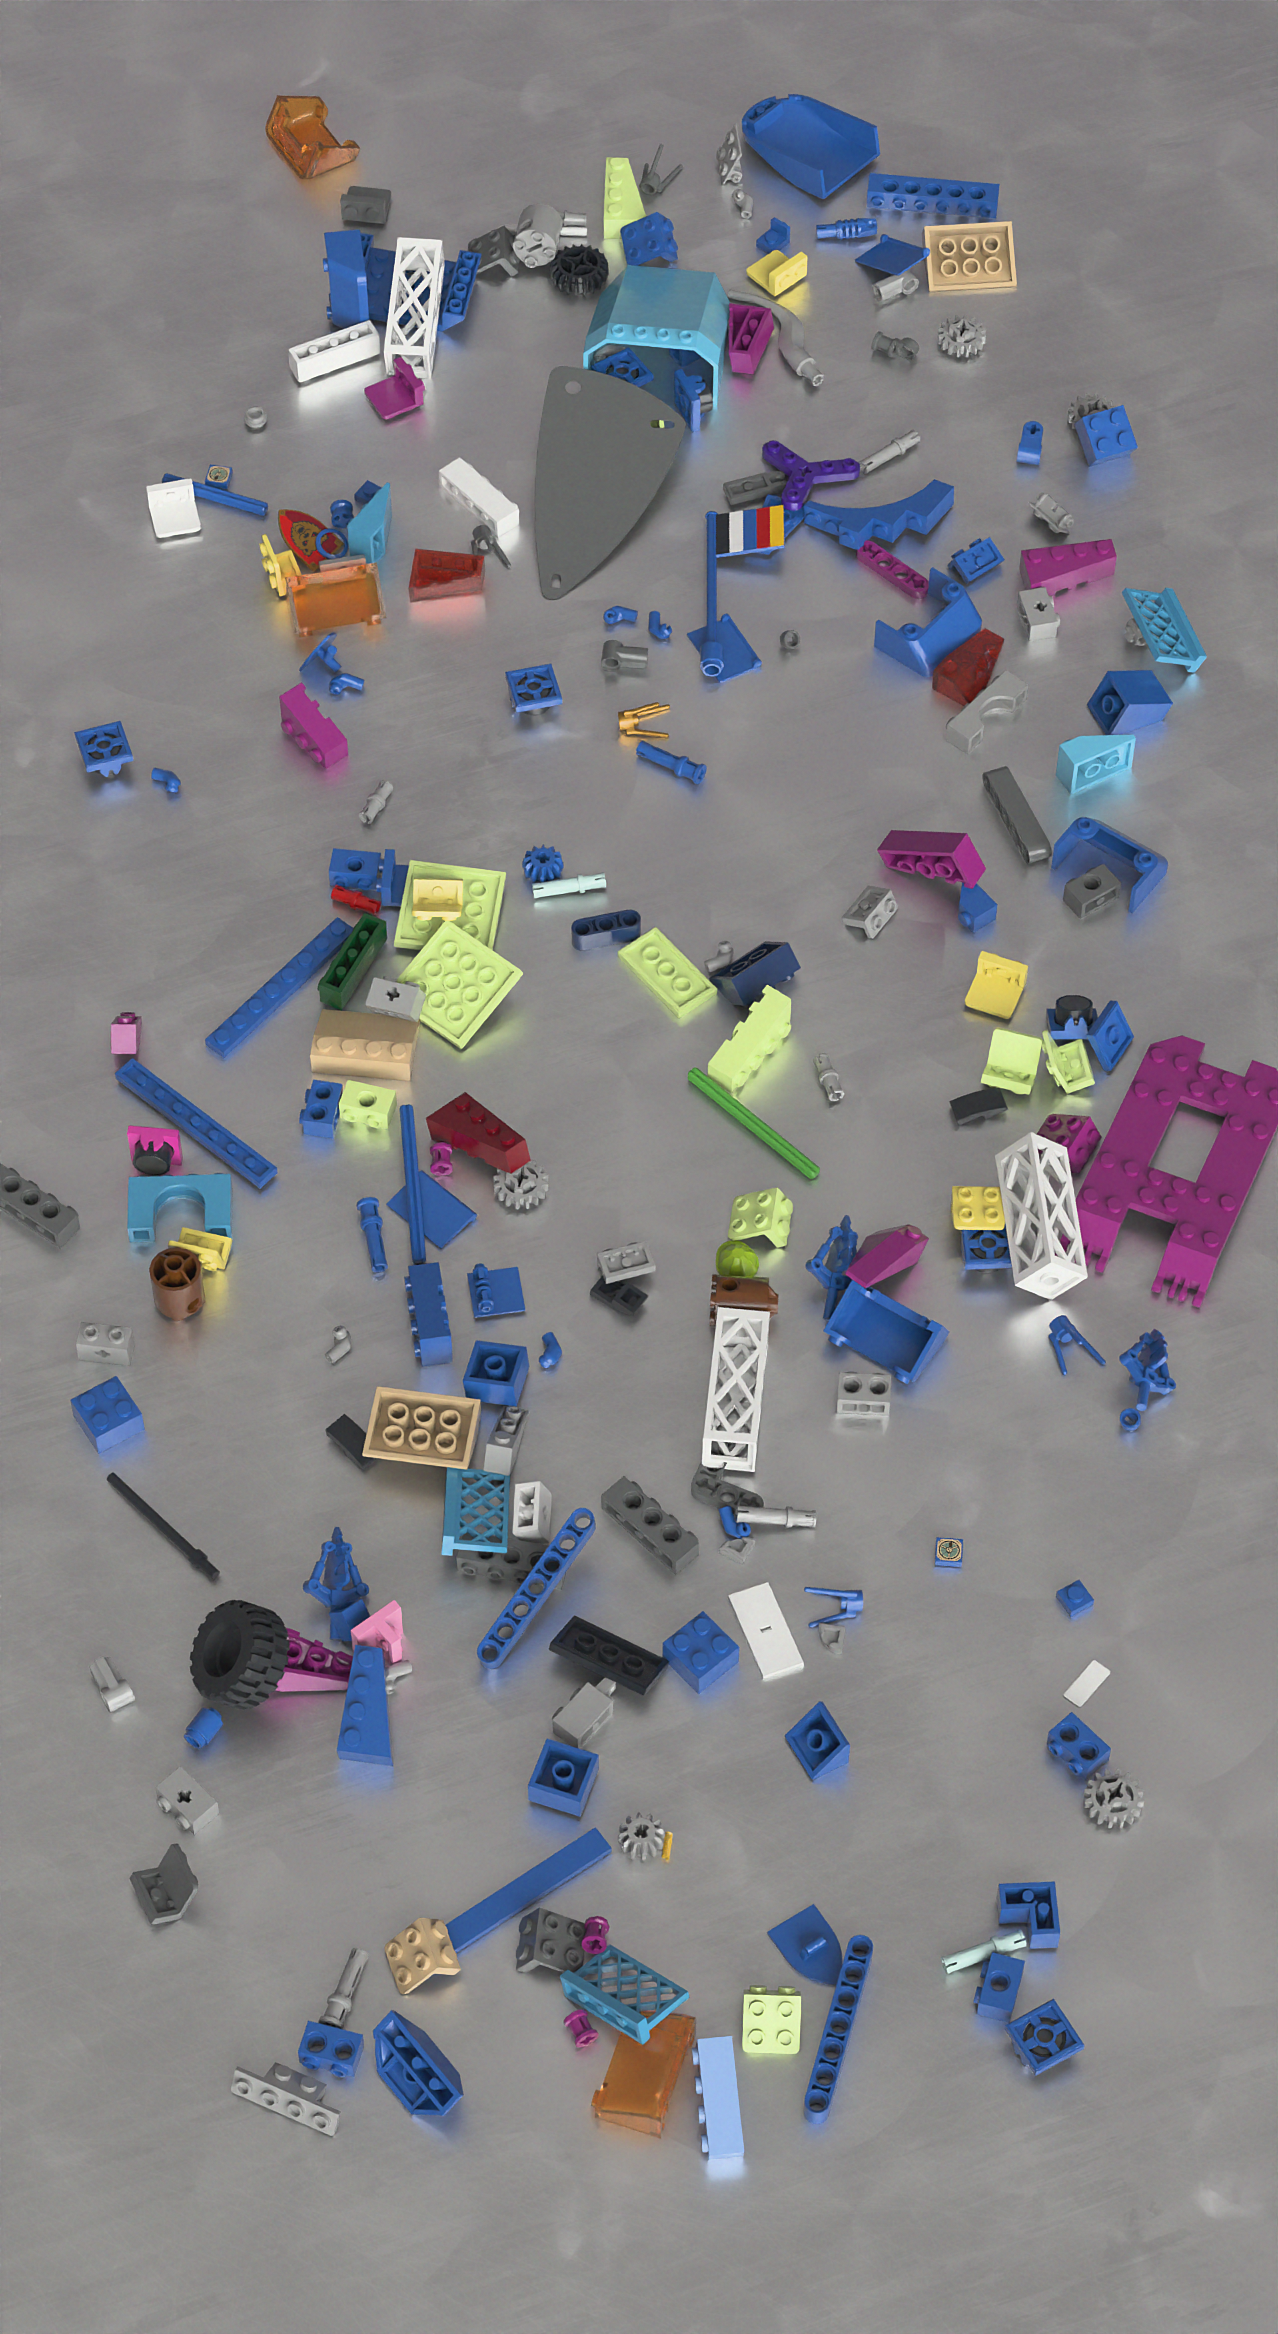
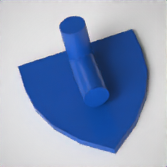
M335 632L330 633L315 648L300 667V672L318 656L335 673L342 667L333 658L337 648L330 646L337 636Z

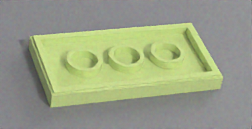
M657 927L618 951V957L678 1018H681L717 994V988Z

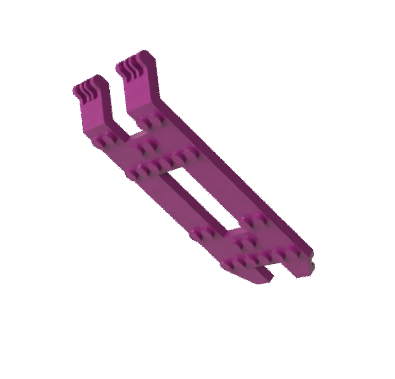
M1181 1035L1150 1044L1075 1202L1083 1249L1086 1250L1084 1255L1086 1267L1090 1263L1092 1253L1101 1256L1095 1265L1096 1271L1101 1273L1105 1271L1120 1227L1129 1208L1175 1224L1176 1226L1168 1241L1151 1291L1161 1292L1164 1280L1167 1279L1173 1282L1168 1290V1297L1174 1298L1180 1284L1183 1287L1178 1301L1183 1302L1187 1297L1188 1289L1192 1288L1197 1290L1192 1300V1306L1200 1308L1217 1261L1278 1128V1070L1272 1066L1252 1060L1245 1077L1211 1066L1199 1061L1204 1051L1205 1043ZM1179 1102L1225 1117L1196 1183L1149 1166ZM1062 1234L1060 1244L1066 1253L1068 1244L1071 1241Z

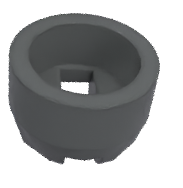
M795 630L783 632L780 636L781 646L786 649L797 648L800 644L798 632ZM792 637V641L787 642V638Z

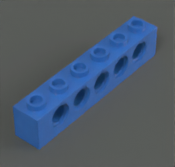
M870 173L866 207L996 218L1000 184Z

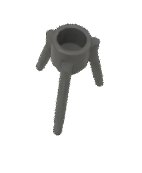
M663 144L659 145L649 173V164L646 163L644 166L639 187L648 195H654L656 191L661 193L664 186L683 167L682 164L678 165L662 182L660 181V176L655 170L664 147Z
M485 525L476 527L472 533L474 540L471 541L473 569H478V548L483 550L489 549L491 553H494L495 548L503 562L510 568L511 564L498 545L495 536H492L490 528Z

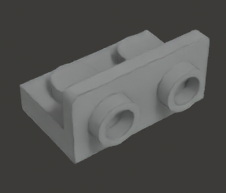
M867 886L842 916L844 924L864 928L867 937L873 939L898 909L891 889Z
M646 1241L640 1243L633 1242L624 1247L606 1249L601 1253H597V1267L599 1271H602L606 1284L655 1271V1263Z

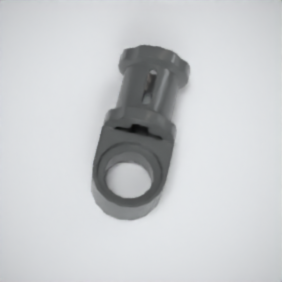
M878 331L873 339L871 349L885 352L891 358L897 355L904 359L912 360L919 351V345L911 338L907 337L902 340L898 338L892 339L883 335V332Z

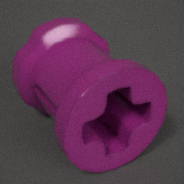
M443 1142L433 1144L430 1147V1154L433 1156V1163L430 1165L431 1173L437 1176L449 1175L453 1171V1165L450 1163L452 1146Z
M589 1917L584 1924L586 1935L581 1942L582 1948L588 1953L599 1954L604 1952L607 1947L605 1935L608 1933L610 1926L603 1917Z
M583 2009L572 2012L563 2021L564 2025L570 2028L575 2037L574 2043L578 2048L591 2044L599 2036L597 2030L591 2027L587 2019V2011Z

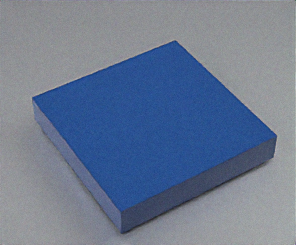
M1112 1000L1109 1001L1086 1034L1104 1071H1111L1134 1038L1118 1002Z

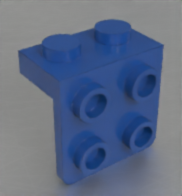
M655 212L621 228L620 232L627 265L638 266L659 256L669 262L678 260L676 252L678 246L673 238L672 231L674 227L670 219Z
M385 849L384 859H380L379 873H382V878L377 879V892L381 893V901L384 906H401L409 865L396 864L394 849Z

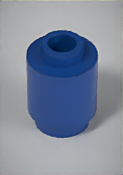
M211 1707L208 1709L201 1708L186 1727L185 1740L197 1749L207 1746L223 1726L221 1714Z

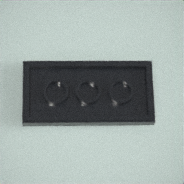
M575 1615L550 1642L549 1646L550 1651L643 1696L647 1694L666 1671L669 1664L668 1660Z

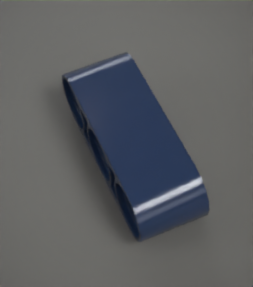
M623 910L575 920L571 926L572 945L577 950L585 951L632 942L641 935V916L635 910Z

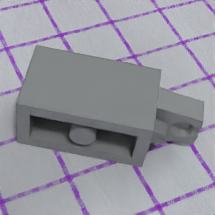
M605 1677L597 1686L587 1682L582 1689H576L570 1697V1702L564 1708L560 1707L552 1717L553 1733L570 1746L581 1749L613 1714V1700L610 1695L616 1689V1682Z

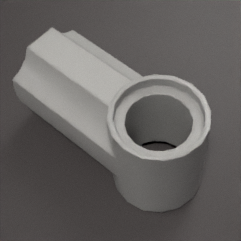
M908 269L899 276L891 274V276L872 284V290L878 301H884L901 292L906 295L911 294L917 289L919 280Z
M102 1656L89 1666L91 1674L100 1688L103 1702L109 1712L135 1701L127 1680L122 1679L111 1657Z

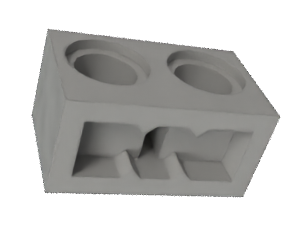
M853 1371L839 1372L837 1413L889 1416L891 1375L881 1373L858 1374ZM847 1390H854L856 1392L851 1393L847 1392ZM878 1391L881 1392V1394H875L873 1392Z

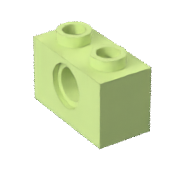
M348 1080L339 1102L340 1118L350 1122L356 1121L369 1124L375 1128L382 1127L388 1129L397 1106L396 1091Z

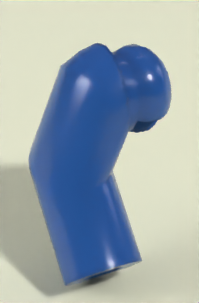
M614 606L604 612L603 618L608 624H614L623 619L635 622L638 611Z
M651 611L649 613V632L659 639L669 638L672 633L671 626L666 627V623L660 624V613L658 611Z
M343 673L330 681L329 690L334 695L340 694L348 686L361 691L364 679Z
M153 768L152 779L167 782L166 791L178 792V786L181 785V781L174 772Z
M548 1332L542 1336L546 1350L543 1352L544 1355L539 1357V1363L543 1368L555 1365L562 1355L561 1347L553 1332Z
M731 1506L718 1509L727 1534L739 1539L750 1535V1525L746 1522L736 1523Z

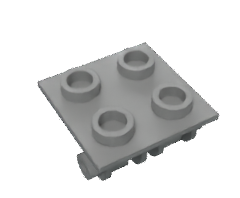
M734 124L732 130L726 134L725 142L722 147L718 148L716 153L722 185H725L727 180L737 183L742 178L740 169L742 152L737 124Z

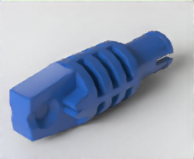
M856 218V220H838L834 224L816 225L817 239L837 237V239L842 240L843 238L853 239L855 237L862 238L877 234L876 219Z

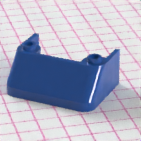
M360 229L324 233L327 258H323L324 272L329 274L330 306H326L327 319L332 320V324L346 329L369 320L367 281Z
M933 567L930 569L928 595L943 603L946 607L924 629L916 624L908 623L895 630L879 619L875 625L874 647L923 677L935 676L980 632L982 626V618L965 588Z
M1087 817L1076 819L1054 844L1051 866L1054 870L1057 869L1081 840H1084L1142 873V877L1132 887L1128 912L1132 914L1167 873L1168 861L1164 856L1099 820Z

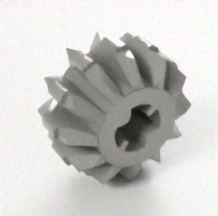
M640 1812L637 1813L636 1819L628 1816L626 1824H621L619 1827L618 1843L622 1844L623 1853L630 1852L632 1860L637 1855H641V1859L645 1861L646 1854L655 1858L657 1855L656 1849H662L664 1846L662 1839L665 1838V1831L660 1829V1820L652 1821L653 1816L651 1813L646 1818H642Z

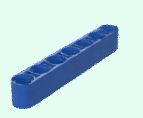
M579 1508L570 1515L477 1648V1655L483 1667L495 1669L502 1664L593 1535L596 1523L593 1513L589 1509ZM581 1518L590 1520L589 1525L585 1528L578 1527L576 1523ZM565 1540L575 1542L574 1546L569 1550L560 1547ZM551 1561L559 1563V1568L553 1572L547 1571L545 1567ZM535 1583H540L544 1586L543 1590L538 1594L530 1591L531 1586ZM525 1605L528 1607V1611L525 1615L518 1616L514 1613L515 1608ZM504 1627L513 1629L512 1634L507 1638L499 1636V1631ZM488 1649H494L497 1651V1655L494 1659L487 1660L483 1658L484 1652Z
M856 1935L848 1943L808 2084L803 2114L805 2119L812 2124L825 2122L831 2110L872 1962L873 1943L865 1935ZM862 1949L866 1954L857 1955L853 1951ZM854 1974L857 1975L859 1979L856 1981H851L847 1978V1976ZM841 2000H849L852 2002V2005L843 2006L839 2002ZM840 2025L844 2027L846 2030H844L843 2032H836L832 2029V2027ZM828 2051H834L838 2054V2056L835 2058H829L825 2055V2053ZM821 2077H827L831 2080V2082L828 2084H821L818 2082L817 2079ZM819 2103L824 2108L822 2110H814L810 2105Z

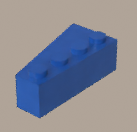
M439 1262L408 1266L409 1276L404 1277L406 1292L411 1291L412 1298H407L409 1314L414 1313L415 1320H410L412 1336L417 1335L418 1341L414 1342L415 1357L421 1358L422 1367L453 1363L451 1332L446 1312L445 1296L443 1295Z
M355 1645L337 1753L339 1759L393 1766L384 1653L382 1648Z

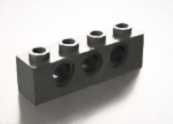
M0 1163V1209L61 1249L80 1229L77 1211L71 1206L66 1207L61 1204L53 1194H46L40 1190L33 1181H27L22 1178L15 1169H8Z
M623 1476L601 1495V1508L675 1575L699 1556L698 1538L691 1531L687 1532L673 1515L665 1513L654 1498L647 1497L635 1481L631 1482ZM636 1505L638 1508L632 1509L628 1506ZM648 1522H655V1523H657V1524H656V1525H648L647 1523H648ZM671 1538V1539H675L676 1541H674V1542H667V1541H665V1540Z
M465 1533L461 1540L467 1541L474 1539L469 1533ZM494 1535L487 1538V1540L492 1543H502V1541ZM508 1538L507 1553L458 1550L456 1557L457 1571H462L467 1575H484L494 1580H511L522 1585L548 1548V1545ZM486 1555L491 1556V1558L489 1559H482L481 1557ZM511 1560L517 1561L515 1564H508L507 1562ZM551 1561L546 1565L545 1569L550 1572L556 1571L559 1568V1563ZM566 1573L555 1589L562 1590ZM535 1583V1584H533V1585H538V1586H541L542 1588H544V1586H543L542 1584H540V1583Z

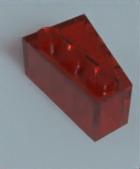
M415 549L408 588L410 603L481 591L486 571L484 556Z

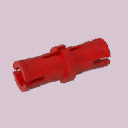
M335 885V888L332 890V900L349 905L353 910H363L376 916L381 908V901L362 895V892L358 890L354 892L339 885Z

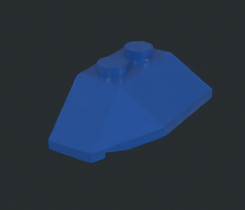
M391 2010L373 2030L377 2072L411 2114L445 2116L464 2095L459 2072L425 2031L396 2011Z

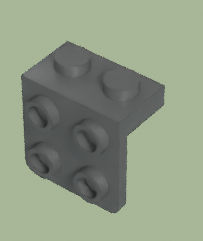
M350 186L347 195L342 194L340 200L342 219L385 224L391 200V191L388 189Z
M505 226L492 230L469 242V252L482 254L477 274L497 264H500L510 276L519 273L520 259L516 256L513 249L515 235Z
M177 1843L171 1844L157 1868L133 1872L129 1878L151 1925L181 1919L198 1891V1880L187 1863L186 1854Z
M540 1907L522 1918L519 1924L520 1941L516 1950V1970L527 1973L535 1967L543 1965L563 1973L566 1970L575 1973L583 1966L585 1950L582 1948L581 1942L586 1935L583 1922Z

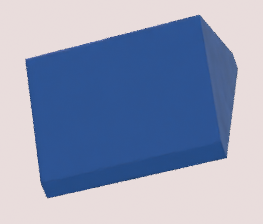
M819 1701L785 1735V1738L811 1779H817L849 1763L850 1744L823 1701Z

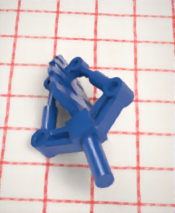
M848 1215L844 1216L840 1227L830 1228V1236L825 1244L821 1245L814 1258L808 1260L805 1265L806 1269L812 1272L824 1286L823 1288L828 1289L823 1319L830 1320L835 1311L838 1291L847 1289L852 1281L850 1277L842 1275L843 1271L848 1269L857 1254L858 1234L850 1228L851 1220ZM829 1251L827 1262L824 1266L822 1260Z
M1153 1329L1151 1334L1146 1332L1141 1335L1139 1343H1135L1131 1349L1119 1356L1120 1362L1131 1373L1129 1380L1135 1382V1385L1139 1387L1136 1409L1139 1411L1146 1410L1149 1391L1160 1392L1166 1395L1176 1388V1383L1170 1378L1168 1365L1165 1363L1168 1358L1167 1342L1164 1340L1165 1337L1156 1329ZM1158 1367H1159L1160 1377H1158V1374L1155 1373V1370H1156Z
M339 1527L334 1528L331 1536L332 1541L324 1542L321 1545L320 1560L316 1562L310 1579L303 1583L304 1592L311 1594L325 1605L326 1608H330V1612L348 1600L359 1599L369 1593L368 1585L362 1583L357 1565L354 1566L350 1554L352 1545L343 1542V1534ZM325 1567L323 1585H321L319 1579ZM351 1577L354 1586L349 1590L343 1591L342 1587H345L350 1582ZM330 1618V1640H340V1636Z

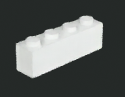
M368 320L288 349L290 369L298 382H302L380 354L379 334L371 321Z
M459 457L439 470L440 487L478 521L488 526L496 537L499 538L519 525V508L514 502H510L499 489L494 488L486 477L477 473L470 463H466Z

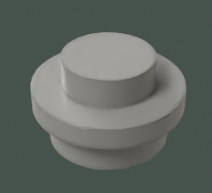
M253 406L246 411L244 421L250 427H261L266 423L267 415L261 407Z

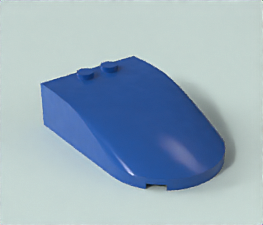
M788 94L789 98L776 99V96L764 99L753 105L742 119V133L745 141L784 178L802 190L821 199H825L880 155L877 126L808 96Z

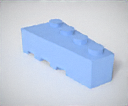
M732 2036L697 2039L696 2047L692 2048L693 2065H697L698 2076L695 2077L696 2094H701L702 2105L698 2106L699 2123H704L705 2134L701 2135L702 2152H708V2160L743 2156L744 2145Z

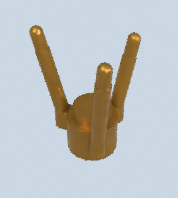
M655 702L618 712L620 731L626 730L627 735L638 734L668 738V733L634 729V726H639L638 716L669 709L670 705L659 706V703Z

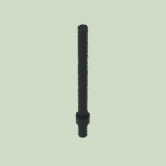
M114 1472L108 1475L107 1481L189 1557V1562L196 1568H201L210 1578L215 1579L218 1577L220 1571L207 1560L208 1556L200 1549H195Z

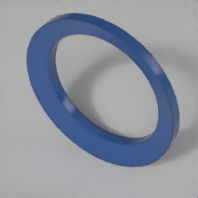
M324 529L316 537V548L327 559L342 558L348 551L347 538L336 529ZM326 533L339 535L344 541L343 551L339 554L327 553L321 546V537Z

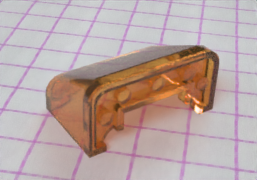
M277 95L266 122V135L300 179H312L355 161L361 148L354 140H346L342 146L324 125L328 115V108L319 96Z
M377 562L358 567L353 566L281 579L293 633H298L299 638L312 636V631L361 622H367L368 626L381 624V619L387 618Z
M641 2011V2015L648 2019L656 2011ZM670 2013L649 2030L651 2038L643 2045L621 2032L601 2090L596 2089L593 2095L591 2106L595 2107V2118L661 2139L665 2123L662 2122L665 2119L666 2112L669 2110L670 2099L684 2058L688 2055L689 2048H692L696 2037V2017L687 2014Z

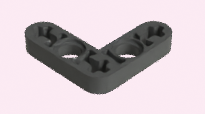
M712 1441L711 1455H719V1444L716 1441ZM726 1442L728 1443L727 1448L731 1452L736 1443ZM701 1461L691 1483V1494L695 1499L717 1508L731 1506L733 1514H735V1508L739 1503V1497L742 1498L740 1506H750L752 1503H755L756 1507L764 1508V1502L760 1495L721 1480L726 1471L727 1462H724L723 1468L713 1472L709 1471L706 1466H703ZM703 1484H706L707 1488H704L703 1491H700L699 1487H702ZM715 1488H717V1489H716V1494H715V1497H714V1496H712V1492H715ZM729 1492L735 1498L730 1502H725L721 1500L720 1495Z

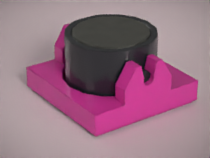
M128 1126L127 1136L131 1160L138 1171L147 1175L161 1176L170 1170V1165L182 1166L183 1155L179 1130Z

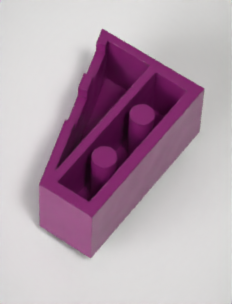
M729 303V356L732 372L754 374L774 330L771 308Z
M301 682L279 696L282 719L281 727L287 735L290 734L296 740L300 748H305L310 753L316 763H320L327 769L348 755L347 739L330 717L325 719L317 709L320 706L316 700L311 702L305 694L306 687Z

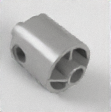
M533 204L525 208L520 215L513 249L516 256L529 268L545 265L556 256L563 220L554 208L546 204Z

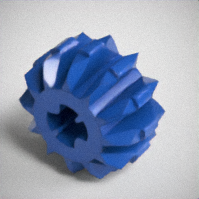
M544 844L539 849L533 846L532 851H526L525 858L522 861L524 875L526 878H531L532 883L560 879L562 869L564 868L560 852H555L553 846L547 849Z

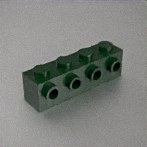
M366 913L363 914L359 922L354 926L347 941L343 943L340 952L331 962L326 974L319 981L317 990L320 994V1002L343 1010L387 940L386 921Z

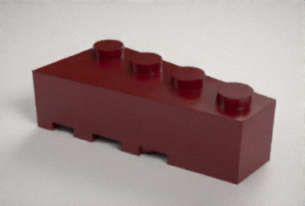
M466 1092L426 1117L431 1140L450 1144L454 1150L457 1148L467 1152L468 1156L473 1158H483L487 1164L512 1174L531 1161L525 1138Z

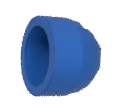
M1133 1408L1123 1410L1120 1414L1121 1426L1128 1431L1136 1430L1141 1424L1140 1413ZM1128 1417L1135 1424L1131 1425L1125 1418Z

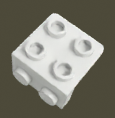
M191 478L146 486L149 510L157 537L184 534L201 529Z

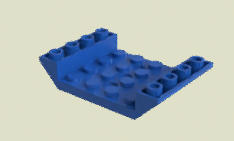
M360 233L367 281L369 319L387 322L396 251L374 248V235ZM460 250L457 262L444 260L445 268L437 331L442 332L465 319L482 257L481 253ZM406 270V271H405V277H406L407 281H408V280L410 279V277L412 276V275H408L407 273H409V272H414V273H415L416 271H413V270ZM422 275L411 286L413 292L424 280ZM428 286L417 297L421 306L430 298ZM412 303L411 305H412V307L414 308L415 312L417 313L418 311H417L415 305ZM408 310L400 317L399 324L406 325L412 319Z

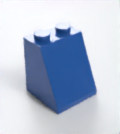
M1152 670L1107 671L1087 703L1088 708L1106 735H1122L1162 721L1173 705V702Z

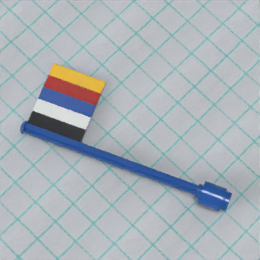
M784 505L723 514L709 511L705 515L707 520V642L700 648V668L706 676H717L724 667V648L717 642V558L785 548Z

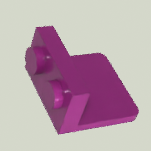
M402 357L393 360L394 376L364 389V394L383 419L392 418L424 404L423 391L425 387L423 381L420 378L417 379L411 365L406 364Z
M1050 1114L1037 1132V1135L1067 1147L1071 1173L1078 1174L1102 1138L1090 1116ZM1038 1149V1154H1042L1043 1151Z

